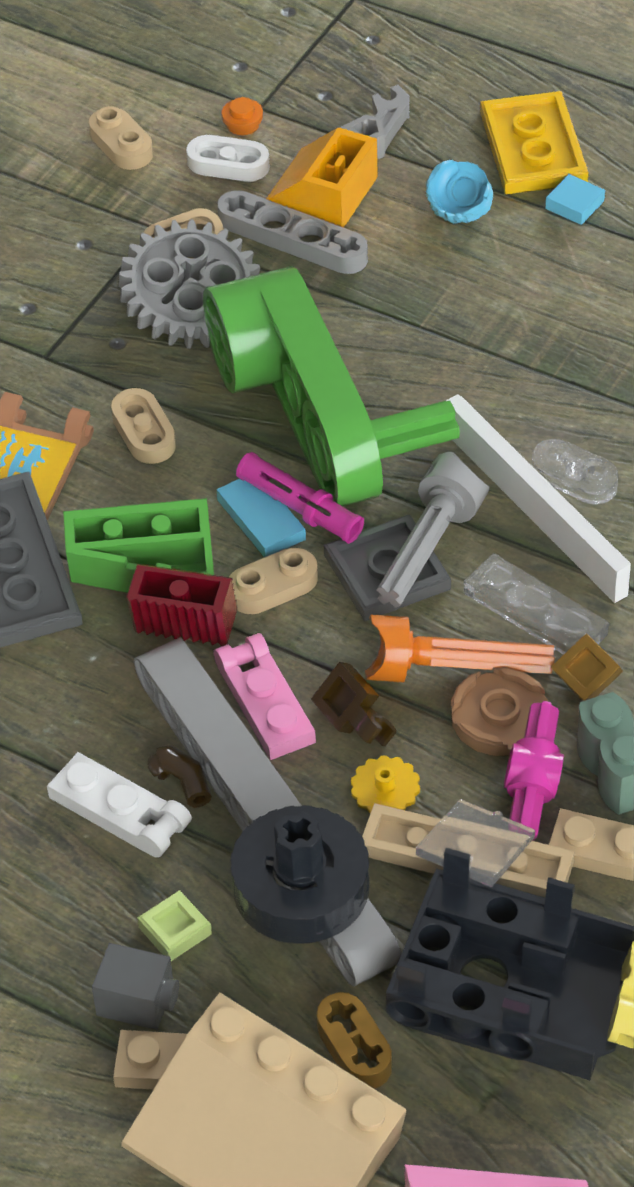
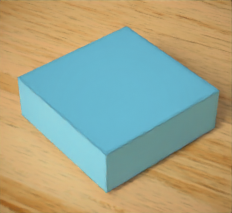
M568 174L546 197L545 209L582 225L604 202L605 190Z

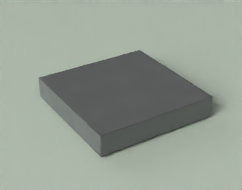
M410 514L361 531L358 538L350 544L339 539L324 545L325 558L364 621L370 620L371 614L383 615L451 590V578L433 551L399 607L395 608L390 602L382 604L377 599L380 593L376 589L416 525Z

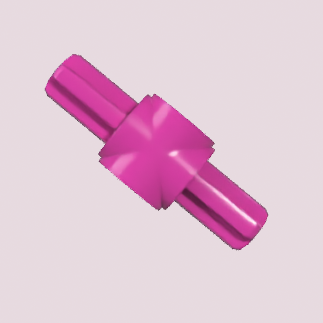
M548 701L533 703L530 706L525 736L512 745L504 780V788H507V793L513 798L508 834L531 841L538 837L543 804L548 803L556 796L564 754H561L558 746L554 744L559 710Z

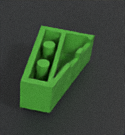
M207 498L63 511L66 556L70 579L73 583L128 593L138 564L214 575Z

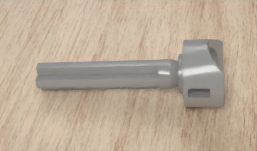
M454 452L439 454L433 460L419 483L418 493L421 502L426 508L376 589L380 593L377 599L382 604L390 602L395 608L402 604L449 523L469 521L476 514L489 492L490 487L479 479Z

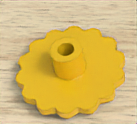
M383 755L377 760L371 758L366 761L365 765L356 768V775L351 778V786L353 787L351 795L357 800V805L360 808L367 809L370 814L374 803L405 810L407 806L415 804V797L420 793V785L418 784L420 776L418 773L413 772L414 767L412 764L403 763L400 757L390 759L388 756Z

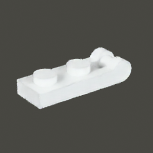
M79 752L47 785L50 799L153 857H160L171 844L169 838L175 832H182L192 820L190 812L181 803L175 800L167 802ZM151 819L156 822L154 825L149 824L145 826Z

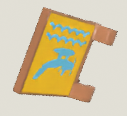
M4 392L0 399V479L29 471L48 521L81 448L86 446L92 438L93 426L87 425L91 416L90 411L72 408L66 420L64 434L23 425L27 414L26 410L19 409L23 401L22 396Z

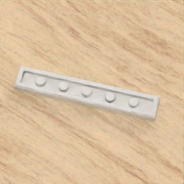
M457 394L446 400H450L456 411L455 419L460 429V436L458 439L453 440L454 443L614 603L627 597L631 563L462 396L460 397Z

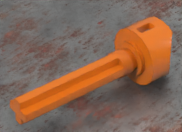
M372 614L369 617L371 623L380 632L381 644L376 659L365 670L366 680L405 682L407 669H410L411 663L422 666L482 670L506 667L527 673L552 674L551 666L555 661L554 645L426 636L413 638V631H410L409 617Z

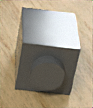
M109 943L92 985L96 1016L158 1030L164 1012H171L174 1009L179 993V980L173 979L171 957Z

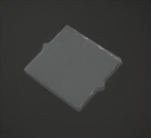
M459 799L418 844L415 855L443 867L445 848L471 854L470 878L493 887L534 839L535 829L503 817L500 811L491 812Z

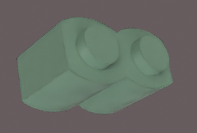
M614 692L582 701L579 705L577 733L579 757L585 767L598 776V791L605 804L618 815L634 810L633 714L627 703Z

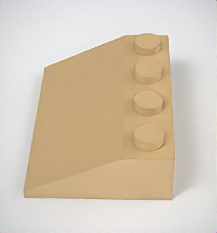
M219 992L185 1037L124 1137L122 1147L184 1187H366L400 1139L407 1109Z

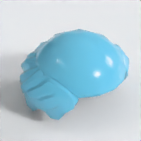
M454 160L444 161L433 169L426 181V196L430 202V207L435 215L442 217L445 221L453 224L460 222L468 223L479 219L490 210L493 200V189L485 172L476 164L455 162Z

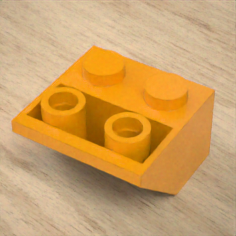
M339 127L301 148L266 199L344 228L378 177L377 138Z

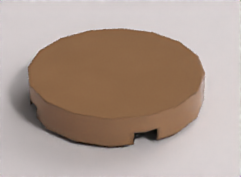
M506 667L493 668V673L480 675L481 671L473 673L456 687L452 697V727L460 740L475 751L493 756L510 755L513 743L523 739L525 736L530 706L533 703L548 701L545 696V690L537 680L525 672Z

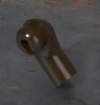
M172 745L157 748V753L149 757L147 766L154 777L158 776V779L165 780L172 774L180 780L187 804L190 807H202L211 801L212 796L200 762Z

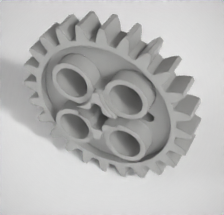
M194 219L189 220L187 229H181L177 221L172 220L171 231L168 232L157 224L154 229V238L146 233H141L139 245L130 244L128 257L122 258L118 286L121 288L120 301L127 303L128 317L138 315L137 328L143 329L149 325L153 326V339L166 333L169 335L168 345L172 346L179 337L184 338L187 349H191L193 340L200 338L205 348H208L210 341L205 323L203 292L206 287L259 274L260 265L252 264L253 251L241 252L243 242L241 238L228 242V229L226 228L217 235L212 233L211 222H208L203 230L196 229Z

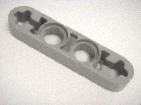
M245 191L227 192L217 202L218 217L223 224V228L228 229L232 233L339 273L353 274L359 272L368 263L367 240L357 232ZM272 221L284 224L282 227L272 229L263 226L265 223ZM306 235H316L321 237V239L316 242L308 243L300 240L303 236Z

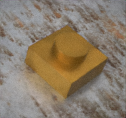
M587 633L551 666L552 670L582 701L597 697L623 672L621 667Z

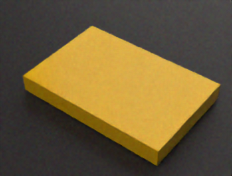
M562 91L480 101V114L505 194L556 188L568 174L588 182L589 172Z

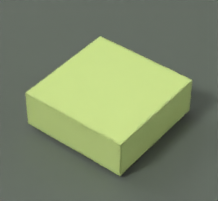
M180 890L137 918L139 929L163 955L170 956L171 961L212 935L209 921Z

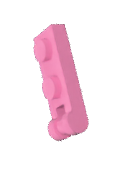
M261 633L245 638L244 644L231 648L228 644L214 650L215 661L220 673L270 760L316 743L315 730L272 658ZM253 662L255 668L242 672L239 666Z

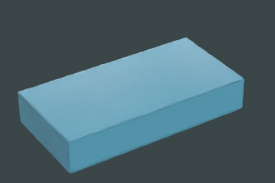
M237 479L216 489L217 501L263 557L290 548L306 540L305 528L288 507L250 483Z

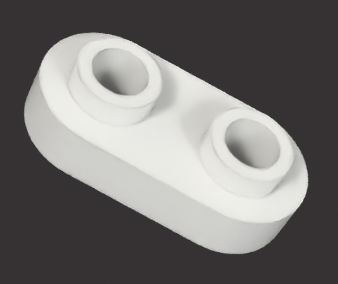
M202 135L191 140L186 148L188 167L199 175L254 182L263 178L270 169L269 151L265 145L256 141L216 135Z

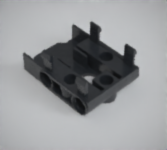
M445 848L443 870L436 868L386 991V1013L397 1023L418 1031L506 1058L528 1061L591 1080L598 1058L615 1051L617 1043L607 1041L612 1011L623 983L621 981L622 965L634 941V926L572 908L573 894L575 892L574 884L549 877L544 898L470 876L472 855ZM503 920L508 923H496L494 921ZM435 947L440 948L442 950L429 951L426 948ZM481 958L491 959L505 969L508 979L504 987L461 975V971L465 965L473 960ZM462 1006H473V1007H475V1008H477V1009H476V1010L468 1011V1010H463V1009H461V1008H459V1007H462Z

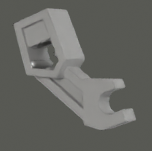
M399 85L391 87V100H384L378 93L372 95V109L375 116L364 115L339 127L377 138V160L385 157V150L405 120L409 118V95Z

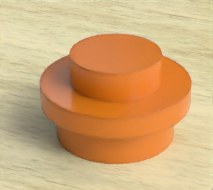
M246 97L236 98L225 104L222 109L224 124L231 133L236 135L254 133L259 128V124L263 119L262 106L257 101Z

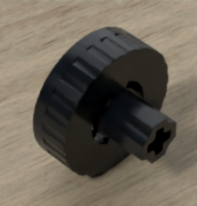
M302 805L272 810L258 817L252 824L247 826L234 844L230 860L234 901L243 919L264 936L277 941L295 944L326 940L341 933L354 923L367 903L370 890L369 854L365 841L351 822H348L337 813L330 812L328 809ZM266 860L273 861V866L267 865ZM274 872H275L276 877H277L284 885H287V886H290V887H293V888H306V887H309V886H312V885H314L315 887L310 888V889H307V890H290V889H288V888L279 886V885L276 883L273 874H274Z

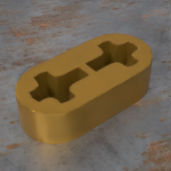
M338 992L324 998L317 1009V1029L320 1038L336 1064L373 1089L382 1086L391 1075L392 1051L366 1007L356 996L349 993ZM340 1014L343 1019L350 1018L351 1033H347L339 1021L332 1022V1016ZM361 1048L369 1060L377 1059V1066L369 1068L365 1062L358 1064L357 1049Z

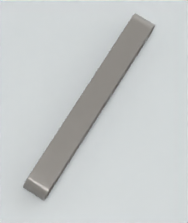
M177 638L134 658L135 670L144 690L189 755L200 762L207 781L242 831L252 824L255 819L272 810L282 809L287 806H302L181 638ZM266 860L267 865L273 866V861ZM274 872V874H273V876L275 877V879L277 880V882L280 884V886L285 887V888H288V889H290V890H307V889H310V888L315 887L314 885H312V886H309V887H306V888H293V887L284 885V884L276 877L275 872ZM369 899L360 916L347 929L331 938L319 941L343 977L352 986H356L397 965L401 956L395 936Z

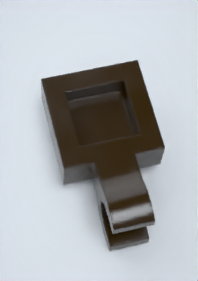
M339 661L311 698L339 732L350 734L355 728L357 734L366 743L371 744L376 739L382 746H386L397 732L395 727L385 717L371 708L379 698V695L351 664Z

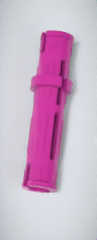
M253 452L247 453L239 462L236 470V476L239 479L250 483L273 499L302 515L303 521L312 527L321 526L339 536L348 544L354 542L360 535L364 526V518L333 501V496L329 492L322 489L314 490L290 474L259 458ZM270 479H274L275 481L292 490V492L288 493L284 491L283 489L269 482ZM311 501L312 503L331 513V515L326 516L325 514L311 507L307 503Z

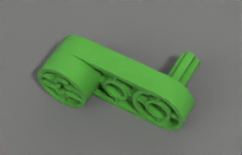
M289 266L205 288L203 292L205 323L215 362L225 386L233 394L272 383L319 488L332 494L333 501L341 506L377 498L382 494L383 476L380 459L459 438L460 429L455 419L456 411L450 400L370 420L363 401L297 268Z

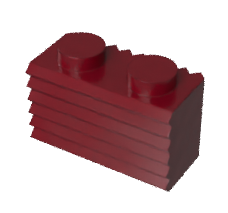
M138 564L127 594L135 632L139 634L144 631L146 635L153 633L156 637L162 634L165 638L172 636L174 640L181 637L183 641L190 638L193 643L200 640L202 644L210 642L212 646L216 643H219L221 647L228 644L237 613V600H235L234 583H232L233 578Z

